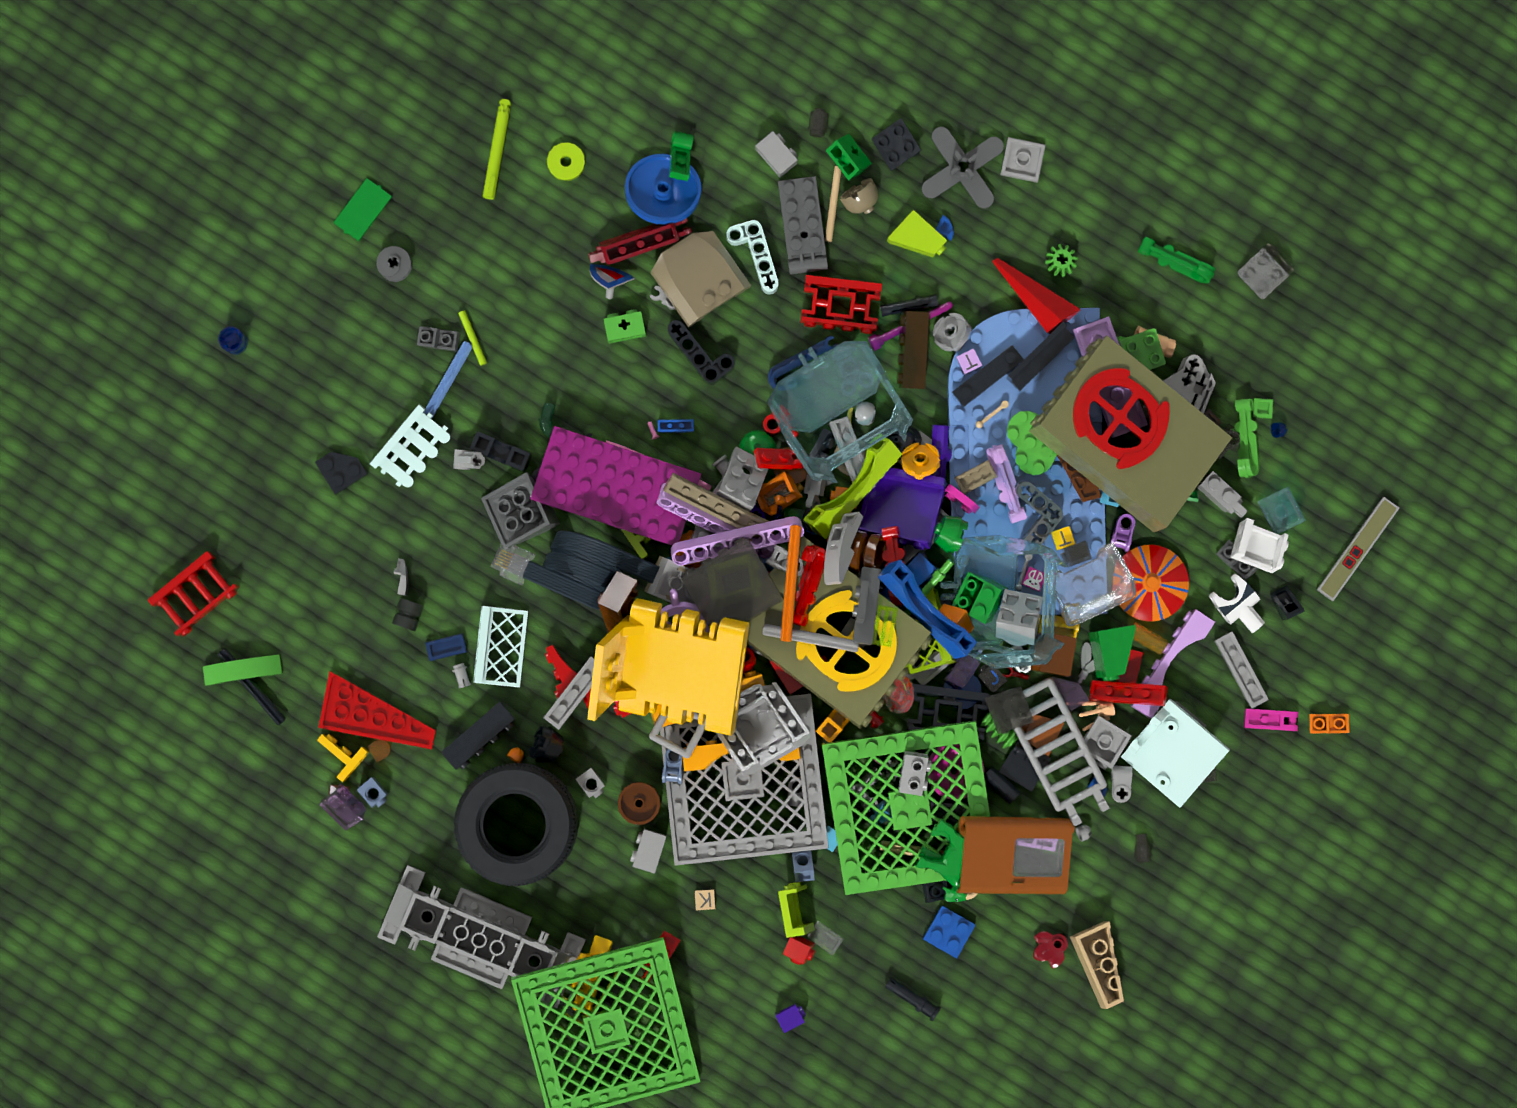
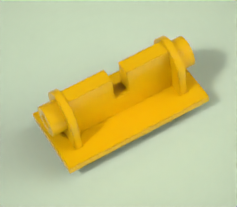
M1041 615L1038 632L1077 637L1079 619L1056 615Z

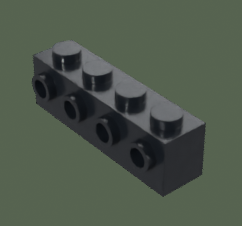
M499 702L441 753L455 770L459 768L463 770L471 763L469 760L474 755L478 757L485 751L484 747L489 742L491 745L500 738L499 734L503 730L509 731L515 725L513 722L516 718L502 702Z

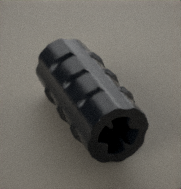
M993 766L984 773L987 785L1008 804H1011L1021 793Z

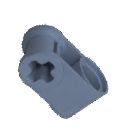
M668 749L665 753L662 783L670 781L682 784L684 776L683 756L679 755V759L673 761L670 758L671 750Z

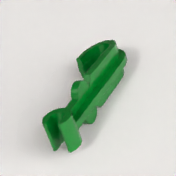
M1145 237L1139 247L1138 252L1140 254L1158 258L1160 266L1165 267L1169 264L1170 269L1200 283H1210L1211 278L1215 275V267L1180 251L1174 252V248L1171 245L1160 247L1155 244L1154 240Z

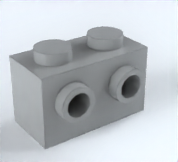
M772 131L755 146V150L778 177L781 178L797 164L798 160L796 158L798 156L792 148L788 149L784 145L785 140L779 133L776 135Z
M904 752L898 787L900 793L922 796L923 791L927 790L928 779H925L926 772H930L931 760H928V754Z
M648 829L639 832L636 843H639L637 851H633L630 860L634 862L632 867L655 874L667 835Z

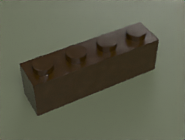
M903 311V315L900 316L902 334L899 335L901 353L898 354L900 373H897V384H899V388L925 389L929 312Z

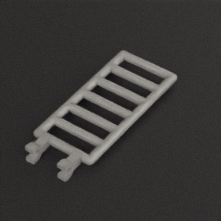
M1049 677L1004 700L1001 705L1055 810L1061 811L1066 809L1073 825L1077 826L1082 821L1073 804L1093 794L1102 812L1110 809L1100 791L1106 788L1107 783L1053 678ZM1049 687L1053 695L1052 698L1015 716L1011 705ZM1058 704L1062 712L1060 716L1024 733L1020 725L1021 722ZM1065 721L1067 722L1071 732L1033 751L1028 740ZM1074 738L1076 739L1080 749L1042 768L1037 757ZM1084 755L1089 766L1053 785L1050 784L1046 776L1047 774ZM1091 773L1094 774L1098 782L1097 784L1062 802L1059 801L1055 793L1056 791Z

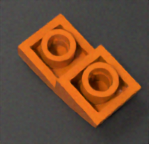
M1309 714L1310 733H1350L1349 714Z

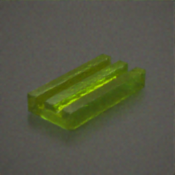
M878 605L872 644L891 648L898 608ZM886 610L881 632V638L879 641L876 640L881 617V611ZM889 611H891L893 616L888 642H884Z

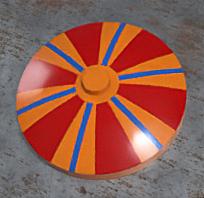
M1143 545L1128 551L1116 564L1112 574V592L1117 604L1129 616L1141 621H1159L1173 615L1183 605L1189 590V577L1184 563L1174 552L1158 545Z

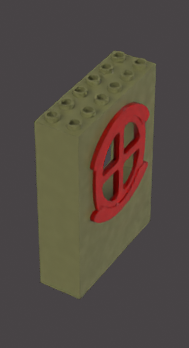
M1106 335L1101 339L1098 338L1095 342L1092 341L1086 348L1087 353L1081 356L1074 364L1076 368L1073 371H1069L1063 380L1066 382L1055 389L1052 394L1054 397L1051 401L1048 400L1041 408L1043 412L1031 421L1032 427L1029 432L1152 532H1156L1168 527L1232 437ZM1107 386H1122L1130 389L1132 395L1122 409L1117 410L1099 395V391ZM1137 399L1144 401L1150 413L1151 427L1147 433L1127 418V413ZM1092 401L1098 403L1113 416V421L1102 435L1096 433L1090 421L1089 406ZM1121 423L1141 439V442L1138 446L1132 448H1119L1109 444L1108 439Z

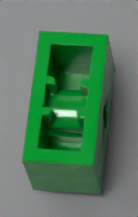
M850 134L837 139L826 150L848 181L863 173L872 164Z

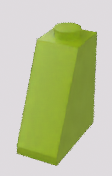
M914 210L887 238V242L930 257H934L936 254L940 256L947 248L945 246L947 240Z

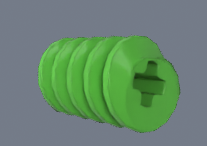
M993 707L983 717L980 727L987 725L988 727L985 732L993 731L991 738L998 736L997 743L1004 741L1002 748L1005 749L1010 747L1018 739V736L1014 729L1010 730V722L1004 724L1006 717L999 719L1001 713H993L995 707Z

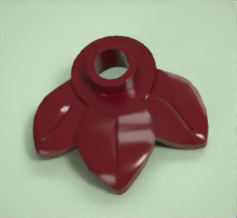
M1047 931L1036 934L1034 938L1039 945L1034 950L1033 958L1038 961L1049 960L1052 968L1060 966L1065 959L1064 951L1068 947L1067 938L1063 934L1057 933L1053 935ZM1055 941H1060L1062 945L1060 947L1056 946Z

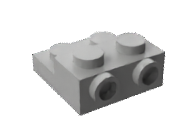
M1097 716L1091 728L1084 736L1094 759L1097 760V765L1104 770L1107 767L1113 768L1131 738L1130 734L1100 716Z

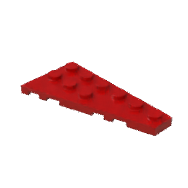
M329 671L318 728L433 749L436 735L435 729Z

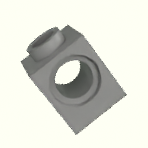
M592 767L576 779L589 798L592 796L597 798L605 792L602 788L606 785ZM591 778L597 781V787L594 790L587 787V781Z

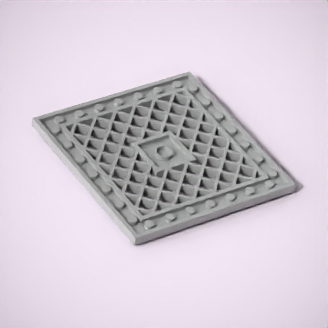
M811 694L786 697L811 735L806 743L800 746L801 759L799 761L794 760L797 765L791 772L783 766L786 761H781V763L775 761L774 763L778 766L772 774L763 768L754 774L743 775L733 758L730 759L724 755L723 757L729 762H721L722 769L715 764L717 761L715 760L704 772L696 770L701 774L696 782L687 777L691 771L686 773L684 771L682 784L666 781L675 865L829 848ZM693 719L692 722H687L686 720L683 725L675 723L662 727L660 735L682 747L681 741L688 744L683 737L689 730L693 733L695 732L691 727H698V720ZM686 728L684 732L680 734V729ZM716 734L711 741H715L718 735ZM701 736L700 739H702L706 743V741L708 740ZM662 746L663 763L665 761V753L668 750L664 746ZM671 751L670 758L673 761H677L679 754ZM712 766L720 771L715 780L706 775ZM799 766L801 780L793 774ZM780 768L789 774L783 782L774 777ZM762 771L770 776L764 784ZM722 775L724 781V788L717 783L718 780L722 777ZM791 776L799 782L793 791L785 785ZM703 777L712 783L706 791L698 786ZM771 779L780 784L774 793L766 788ZM686 780L693 785L688 792L686 789ZM714 785L723 791L717 800L708 794ZM801 785L803 799L796 794L797 790L801 787ZM782 787L791 793L785 802L776 796ZM695 788L703 793L698 802L689 796ZM764 790L771 795L766 804L758 799V797H765ZM724 795L726 801L733 800L728 808L719 802ZM706 796L714 802L709 810L700 805ZM793 796L801 801L796 810L787 804ZM752 798L747 806L739 801L740 799ZM774 798L782 804L777 812L768 807ZM688 799L695 804L694 807L690 810V812L688 807ZM755 800L763 806L757 815L749 809ZM735 803L744 808L738 817L729 811ZM716 805L724 810L719 819L710 813ZM803 805L805 818L798 813ZM697 807L705 812L700 821L692 816ZM784 807L793 812L787 821L778 815ZM765 809L774 815L768 823L759 817ZM746 811L755 817L749 825L740 819ZM727 813L736 819L730 827L721 822ZM708 815L716 821L710 830L702 824ZM795 815L804 821L798 830L789 824ZM776 817L784 823L778 832L770 826ZM690 818L697 823V825L694 827L692 831L690 826ZM756 820L765 825L759 834L751 828ZM737 822L746 827L740 836L732 830ZM718 824L727 830L721 838L713 833ZM806 824L807 831L800 832ZM699 826L708 832L702 840L694 835ZM786 826L794 831V833L781 834ZM767 828L776 834L762 836ZM748 830L751 831L755 836H757L743 838L744 835L748 832ZM729 832L737 838L724 840ZM710 835H712L715 839L718 840L714 842H705ZM692 838L699 843L692 844Z

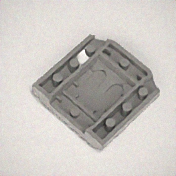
M776 682L765 686L756 684L741 692L734 734L729 736L716 733L743 775L756 773L804 745L811 737L810 732Z

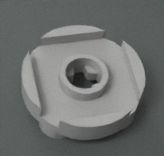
M950 313V316L942 317L937 321L933 329V336L935 337L936 345L942 350L957 352L961 350L967 341L972 329L962 315ZM954 330V333L952 335L948 333L949 331Z

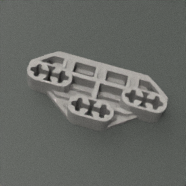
M1190 355L1183 358L1178 371L1163 380L1189 403H1192L1195 394L1198 395L1194 407L1204 414L1216 382L1212 373H1208L1203 359L1198 355ZM1189 361H1192L1194 367L1191 368ZM1204 374L1205 378L1202 383L1203 386L1196 384V382L1201 381V378ZM1186 378L1185 382H1187V385H1184L1182 379ZM1144 403L1142 410L1145 417L1148 418L1151 427L1150 413Z

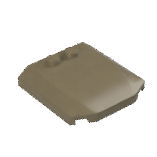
M714 231L690 234L662 252L651 271V275L688 327L704 318L705 315L751 287V284Z

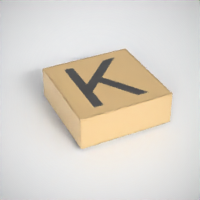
M714 889L695 891L696 910L715 909Z

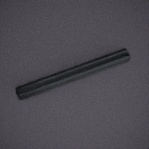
M226 648L218 653L223 662L236 660ZM252 678L239 680L277 725H281L286 720Z

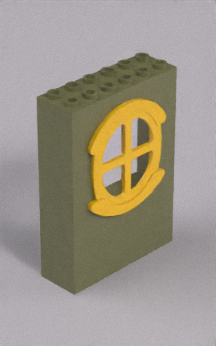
M804 536L800 538V559L807 545H814ZM774 568L763 582V587L761 588L762 595L751 598L735 618V620L750 623L747 643L859 729L862 726L866 728L872 720L871 714L874 710L878 712L884 704V697L886 695L890 696L896 689L895 683L897 680L902 681L908 673L906 668L910 664L913 666L920 657V650L923 649L925 651L932 640L930 638L931 632L878 593L874 628L880 638V654L878 657L873 658L859 647L855 653L870 664L869 669L859 674L840 673L834 669V666L846 650L838 649L829 662H824L814 644L792 640L791 642H783L781 638L763 635L765 624L782 627L786 573ZM823 570L818 589L813 593L816 596V601L808 606L806 612L808 614L807 625L793 624L792 629L816 633L819 628H823L832 636L853 640L854 629L849 636H844L828 624L826 618L835 612H853V607L858 602V598L855 597L856 586L860 585V578L847 570L842 584L826 585ZM802 575L797 577L796 592L801 591L799 584Z

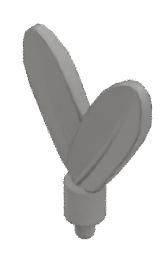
M1085 642L1081 648L1082 670L1078 676V683L1085 680L1088 673L1095 670L1094 661L1091 660V646L1088 642Z

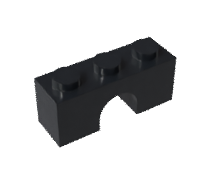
M478 431L470 447V450L473 452H481L485 457L524 473L532 457L529 452L507 445Z

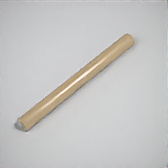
M838 166L834 167L824 240L826 242H832L842 172Z

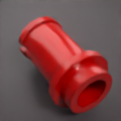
M874 710L871 714L872 720L870 723L872 724L871 727L876 729L884 720L882 719L883 716L880 717Z

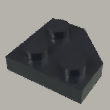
M330 452L315 462L335 495L368 475L360 460L352 456Z

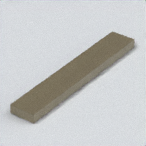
M675 473L671 474L663 488V491L736 528L769 522ZM755 534L753 536L759 538L761 535Z

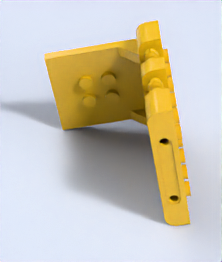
M637 598L631 606L630 615H627L596 644L588 720L596 721L617 700H619V711L646 716L649 712L655 714L657 704H661V715L666 717L668 713V722L681 725L686 720L687 722H692L694 712L699 713L698 724L703 725L706 717L705 730L732 736L736 727L750 623L724 617L719 627L717 623L712 622L710 633L705 632L706 621L700 620L699 622L700 612L686 609L682 613L681 618L678 614L673 616L671 625L667 624L668 612L663 611L661 615V603Z

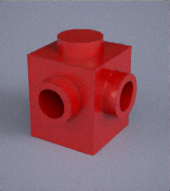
M801 936L790 937L783 955L791 958L790 960L795 964H805L807 961H811L816 951L813 950L815 943Z

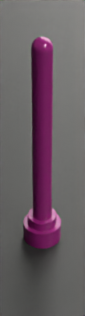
M946 302L928 311L929 319L953 307L952 302ZM898 326L882 335L874 334L868 337L872 349L876 351L882 348L885 341L901 334L902 326Z

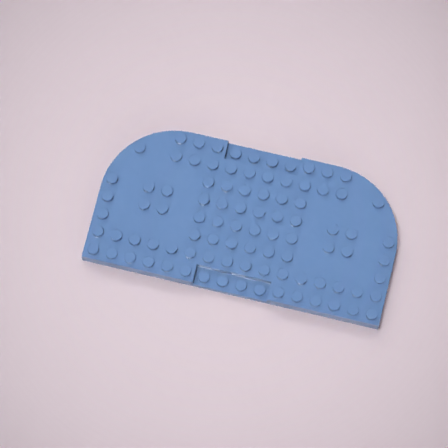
M1080 308L1081 311L1068 322H1064L1067 325L1066 329L1075 337L1073 329L1100 320V308ZM1029 309L1002 312L986 319L970 332L961 350L955 353L949 369L947 385L949 447L952 451L949 461V484L961 492L955 477L987 461V449L992 448L993 445L998 446L1002 444L1011 465L1016 485L1022 481L1030 482L1057 504L1063 511V518L1053 531L1069 526L1075 541V545L1056 550L1050 534L1039 549L1031 553L1033 557L1029 560L1026 569L1027 572L1030 566L1047 574L1040 592L1022 585V590L1017 592L1042 596L1041 615L1107 614L1105 504L1100 503L1101 498L1082 502L1058 457H1056L1050 469L1041 475H1031L1022 471L1015 461L1017 447L1007 436V427L1014 415L1020 411H1030L1040 415L1043 412L1041 409L1043 405L1054 397L1052 394L1055 389L1066 382L1063 380L1069 371H1073L1076 368L1074 364L1082 356L1076 337L1020 392L1006 379L1014 370L1012 369L964 408L952 394V391L1011 345L1025 359L1050 335ZM974 348L982 366L964 375L956 357ZM1002 401H1008L1009 406L1007 408H1003L983 424L982 428L976 427L977 421L983 420L1001 405ZM1092 401L1089 406L1090 421L1096 433L1102 435V410L1098 403ZM995 479L965 494L980 507L975 514L972 512L970 514L966 513L960 508L962 505L959 502H952L950 500V516L962 517V520L968 522V528L964 530L962 538L964 540L958 551L954 552L953 559L963 581L967 573L972 572L993 579L1006 586L1007 590L1016 591L1015 585L1018 584L1026 560L1024 556L1027 553L1021 549L1020 541L1040 517V514L1021 498H1018L1027 518L1011 524L1008 515V505L999 500V495L1002 491L998 490ZM1028 486L1021 487V489L1023 490L1022 494L1026 493L1029 496L1034 495L1027 490ZM1040 496L1037 497L1034 501L1035 506L1038 508L1042 507L1044 499ZM1048 507L1045 509L1051 513L1050 518H1057V510L1052 511ZM1040 524L1037 527V532L1040 535L1046 532L1045 524ZM1032 533L1031 535L1034 536V538L1032 539V541H1026V548H1033L1032 542L1034 541V539L1040 540V538ZM1078 549H1080L1082 551V556L1079 559L1071 561V559L1080 556V552L1078 551Z

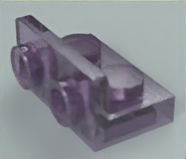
M339 784L335 792L322 799L319 804L345 831L362 821L366 812L364 805L342 784Z

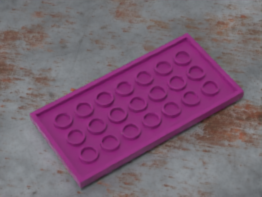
M554 426L530 500L672 546L680 541L686 519L657 504L661 486L667 483L672 473L698 485L701 473Z

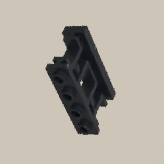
M912 684V701L919 702L917 720L908 718L906 731L922 729L921 727L913 726V724L921 725L922 715L933 717L932 727L949 725L937 722L939 705L958 707L956 723H961V720L975 721L978 710H987L989 694ZM917 695L940 697L943 700L936 699L934 709L923 708L924 697H918ZM955 699L979 702L981 705L974 704L972 714L962 713L963 702H957ZM977 728L978 739L983 741L985 728Z

